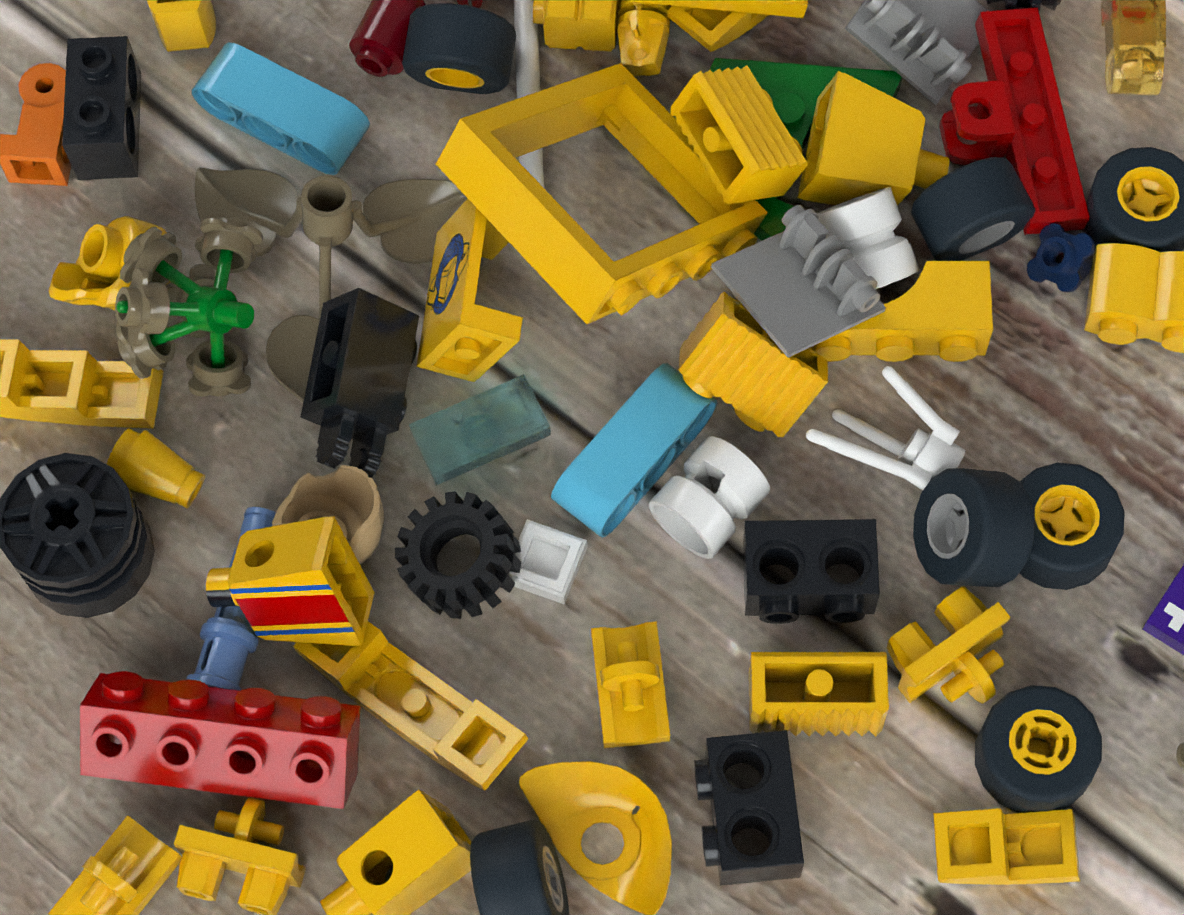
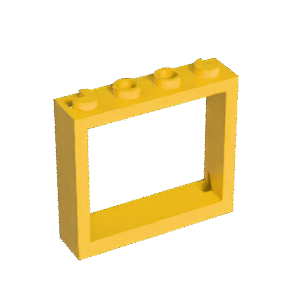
M621 63L460 118L436 162L441 171L586 324H590L616 311L622 316L640 300L650 295H653L656 299L661 298L679 282L689 277L694 281L700 280L712 270V263L756 244L758 238L754 235V232L768 213L756 200L734 204L723 203V194L717 193V184H711V175L705 174V165L699 164V155L694 154V145H688V136L682 135V126L676 125V119L671 116L669 111ZM604 125L699 225L617 261H613L516 158Z

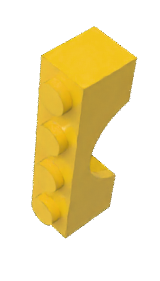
M926 261L915 284L902 296L884 303L886 307L885 312L810 347V349L829 362L841 361L850 355H876L877 358L889 362L904 361L913 355H939L941 359L951 362L967 361L973 359L976 355L985 356L993 332L990 261Z

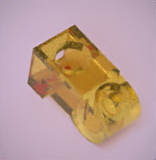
M1102 0L1101 26H1105V82L1108 94L1158 95L1161 90L1164 71L1166 0Z

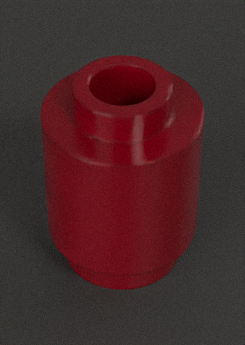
M371 0L349 43V48L355 56V62L362 70L377 77H385L387 74L396 75L403 71L402 61L410 15L418 7L426 5L424 0Z

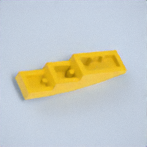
M0 339V417L84 426L154 429L164 371L152 368L151 375L141 379L135 375L132 368L125 361H97L87 350H29L18 339Z

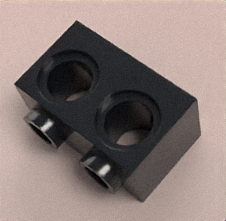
M128 36L67 39L62 146L78 180L138 177L141 71Z
M876 519L745 521L743 536L745 616H759L761 621L771 624L794 622L798 620L799 615H825V619L830 622L851 623L862 620L865 614H875L880 595ZM835 564H846L853 567L860 578L855 582L842 584L831 579L826 570ZM770 565H783L792 571L795 578L786 584H773L762 576L761 571Z
M787 730L706 738V759L694 760L698 801H711L713 825L701 826L705 866H718L720 886L800 878L804 866ZM746 763L755 767L762 779L752 788L739 789L727 781L724 773L734 764ZM754 828L765 834L770 846L760 855H744L733 845V836L742 829Z

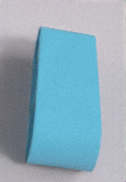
M228 42L224 44L192 89V96L195 101L214 117L329 175H335L340 171L370 126L367 116L352 102L236 43Z
M663 363L650 374L567 467L553 488L552 500L601 538L606 537L624 520L701 432L713 415L717 406V400L715 398L702 397L694 392L685 383L679 371L668 363Z

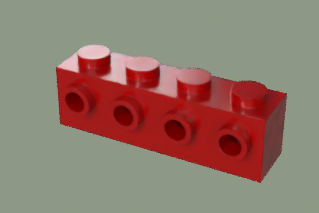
M128 671L110 674L99 673L80 704V775L344 809L358 773L361 706L343 704L334 698L326 696L303 699L274 695L272 692L262 688H247L240 691L208 687L205 683L198 680L188 679L169 682L145 679L136 673Z

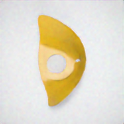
M593 761L547 764L534 767L519 777L520 788L540 822L545 826L556 849L579 876L598 891L632 910L644 915H655L666 898L671 876L672 839L667 814L655 793L639 777L618 766ZM635 806H640L638 812L632 814ZM602 822L612 824L618 828L624 840L623 851L620 856L613 862L603 865L593 863L587 859L581 847L582 836L587 828Z

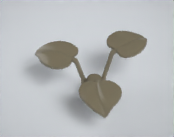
M199 167L195 176V200L200 222L207 218L232 217L245 222L248 226L257 228L262 232L263 239L261 244L254 246V249L257 251L256 257L263 256L272 249L277 235L284 238L291 237L301 222H303L305 235L312 242L319 245V319L309 315H296L285 319L272 330L266 346L267 363L272 375L301 402L304 401L322 306L324 302L331 300V249L349 237L353 229V220L367 237L380 235L382 249L391 258L413 264L428 263L433 260L437 232L467 199L452 181L436 179L398 180L380 185L372 190L364 199L362 213V204L358 200L352 201V192L348 184L335 176L324 175L311 179L303 187L301 197L298 196L296 188L288 179L265 170L240 169L222 171Z

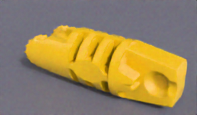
M619 0L617 33L620 61L633 76L660 74L670 33V19L667 17V10L671 5Z

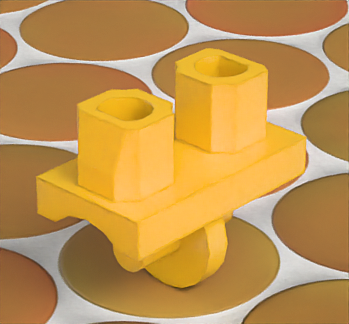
M962 586L943 599L936 606L934 612L951 634L947 639L935 646L915 621L909 623L888 640L886 649L896 668L902 674L898 689L909 703L953 672L955 677L940 687L943 695L951 703L966 692L982 704L996 695V689L990 675L1004 666L1003 659L993 649L978 660L975 656L1002 638L1004 633L1001 626L1007 623L1011 617L999 602L987 609L965 586Z
M657 621L645 622L624 628H591L604 749L670 742Z
M250 797L246 800L240 815L219 810L216 815L214 829L235 834L234 838L179 825L174 841V846L182 854L177 888L182 894L206 901H216L225 869L246 874L239 896L238 905L250 912L262 915H277L287 895L289 886L301 887L306 868L298 864V855L295 853L257 844L258 840L280 845L284 834V826L264 821L265 802Z
M127 815L94 857L90 855L82 865L84 870L48 914L139 915L179 865L182 857Z

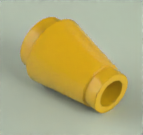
M131 428L126 429L116 442L106 463L115 469L129 490L173 504L177 503L185 508L191 506L205 480L204 474L195 470L192 465L148 430H144L140 434Z

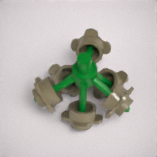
M232 217L204 219L200 226V230L204 234L196 238L195 247L201 252L200 258L205 264L194 265L189 271V277L178 271L182 260V251L175 246V235L170 232L161 235L162 231L157 227H152L145 233L138 235L127 247L123 258L124 265L120 271V279L125 283L131 282L129 287H122L118 291L115 303V313L118 321L116 324L117 344L123 360L132 368L136 376L144 379L151 375L152 368L156 370L164 369L167 362L173 359L175 354L174 339L187 334L195 338H203L210 333V341L200 344L186 359L187 368L193 372V377L188 381L189 391L196 396L204 397L211 395L219 397L231 393L242 394L249 390L251 378L244 373V367L248 364V355L235 343L224 340V333L230 331L232 327L242 329L250 327L254 320V309L248 303L238 302L235 294L227 290L230 273L245 271L249 268L251 262L256 260L257 251L254 249V246L262 243V232ZM170 281L177 287H169L167 289L165 285ZM169 316H180L183 319V322L170 327L167 325Z

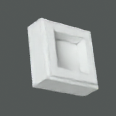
M527 519L518 540L521 552L514 553L521 561L520 573L509 571L508 575L516 583L514 587L565 605L587 550V540Z

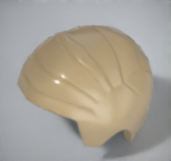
M341 465L336 471L325 476H314L307 473L299 478L290 494L277 509L272 526L335 516L361 565L371 557L378 547L385 518L381 498L373 478L368 477V474L362 469Z

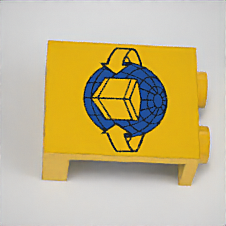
M468 198L436 234L416 367L476 382L520 341L523 317L475 304L481 257L492 260L509 242Z

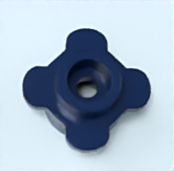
M1049 224L1040 232L1041 244L1036 257L1027 264V274L1031 280L1037 283L1048 280L1056 283L1060 291L1065 293L1073 292L1081 285V282L1091 271L1093 264L1092 254L1095 250L1094 240L1086 233H1079L1075 236L1066 233L1059 224ZM1059 253H1064L1065 256L1063 261L1061 263H1057V255Z

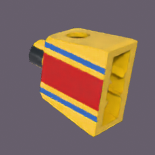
M335 516L246 531L239 539L232 567L212 568L207 574L206 595L212 607L239 606L255 634L264 640L362 646L375 592Z

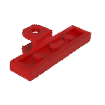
M1038 7L980 12L975 28L988 81L963 84L953 91L950 98L953 109L943 114L939 122L946 157L952 163L967 165L978 160L990 157H1004L1006 155V159L1013 165L1035 207L1034 216L1023 229L1024 235L1039 234L1045 226L1052 223L1061 225L1064 231L1083 230L1090 216ZM978 103L977 106L968 107L971 104ZM956 132L964 139L977 142L971 145L964 144L958 139Z

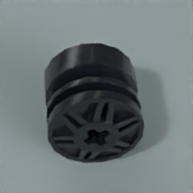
M70 453L39 459L18 473L0 498L1 550L40 603L59 614L90 618L113 612L135 597L150 575L155 552L150 526L138 508L129 488L115 469L100 460L88 455ZM70 521L76 526L70 530L63 526V524Z

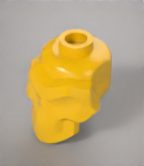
M129 216L116 218L107 226L101 224L93 225L86 232L82 240L80 254L76 263L60 262L49 286L48 292L50 297L73 305H96L115 311L118 291L122 287H129L131 282L125 283L120 279V271L124 265L123 258L127 247L138 235L145 233L152 227H157L161 230V235L166 234V230L154 223Z

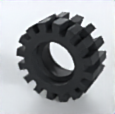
M456 491L446 492L445 505H441L433 496L424 501L429 509L426 515L422 516L416 509L409 514L408 518L415 525L412 531L404 527L400 528L397 537L405 547L395 548V559L402 565L397 570L400 577L408 585V588L437 614L441 615L444 610L450 618L461 619L462 609H465L471 617L482 615L479 603L486 600L492 608H495L502 602L495 594L499 587L510 593L516 584L508 574L509 571L520 573L521 561L514 554L521 552L519 541L513 535L515 532L497 509L487 500L482 502L476 494L466 492L463 501ZM464 534L478 538L480 554L468 570L455 576H447L439 572L437 557L446 543Z

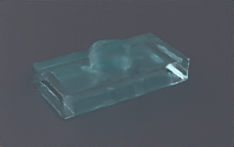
M524 374L409 424L410 432L435 485L446 482L551 435L550 425Z

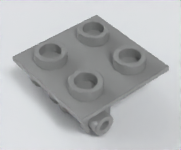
M864 0L845 29L936 105L951 83L954 81L957 84L970 71L972 64L967 59L979 43L975 23L980 12L988 10L977 0Z
M801 205L792 207L784 214L782 223L786 226L785 231L720 259L711 265L714 272L787 358L873 318L886 310L884 304L879 300L880 294L875 290L877 281L872 276L865 274L853 260L854 256L849 249L840 250L842 242L837 236L833 235L826 238L828 230L818 220V214L813 209L805 210Z

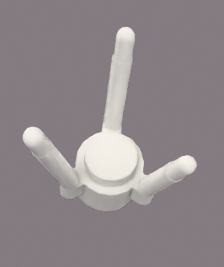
M891 366L883 368V377L932 429L929 434L918 428L907 444H904L841 409H835L832 412V417L835 421L850 428L855 433L899 456L898 460L816 429H810L806 433V438L813 443L904 478L921 490H924L931 478L945 469L957 468L966 451L954 443L960 430L942 420Z

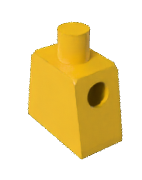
M838 71L817 98L805 157L808 166L802 172L797 198L837 205L853 198L891 187L898 206L911 192L913 185L926 189L938 179L947 175L950 160L948 157L920 149L926 120L921 111L846 73Z
M418 789L336 859L337 864L348 880L320 901L321 906L327 915H410L471 871L470 850L472 841L447 806ZM393 866L392 875L390 879L386 882V874L388 870Z

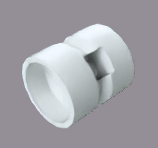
M891 187L853 198L817 213L819 216L818 220L828 230L826 238L835 235L841 240L842 246L840 250H850L854 256L853 260L867 276H872L877 281L876 289L906 278L920 270L911 243H908L907 238L895 236L893 230L898 226L902 218Z
M714 436L707 437L684 462L686 476L676 475L671 477L649 502V509L660 526L683 547L706 559L713 558L735 533L736 526L733 519L748 518L770 492V485L761 470L735 446Z

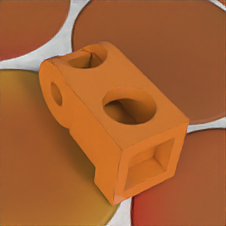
M52 63L35 65L29 68L20 79L19 94L24 104L22 105L17 135L0 134V165L9 183L68 186L71 163L62 146L66 70L59 65Z

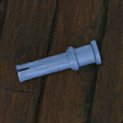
M261 507L247 508L244 513L239 539L246 531L271 527L276 512ZM237 542L236 548L234 549V553H233V556H232V559H231V562H230V566H229V567H232V563H233V560H234V556H235V553H236V549H237V546H238V542ZM239 606L217 607L214 617L209 618L201 627L199 635L204 640L195 673L189 674L186 680H198L205 683L208 687L241 691L242 688L239 687L248 654L256 651L259 640Z

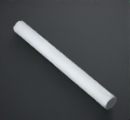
M513 0L514 28L516 32L517 99L540 91L538 24L533 23L534 0ZM543 148L519 156V163L544 188Z

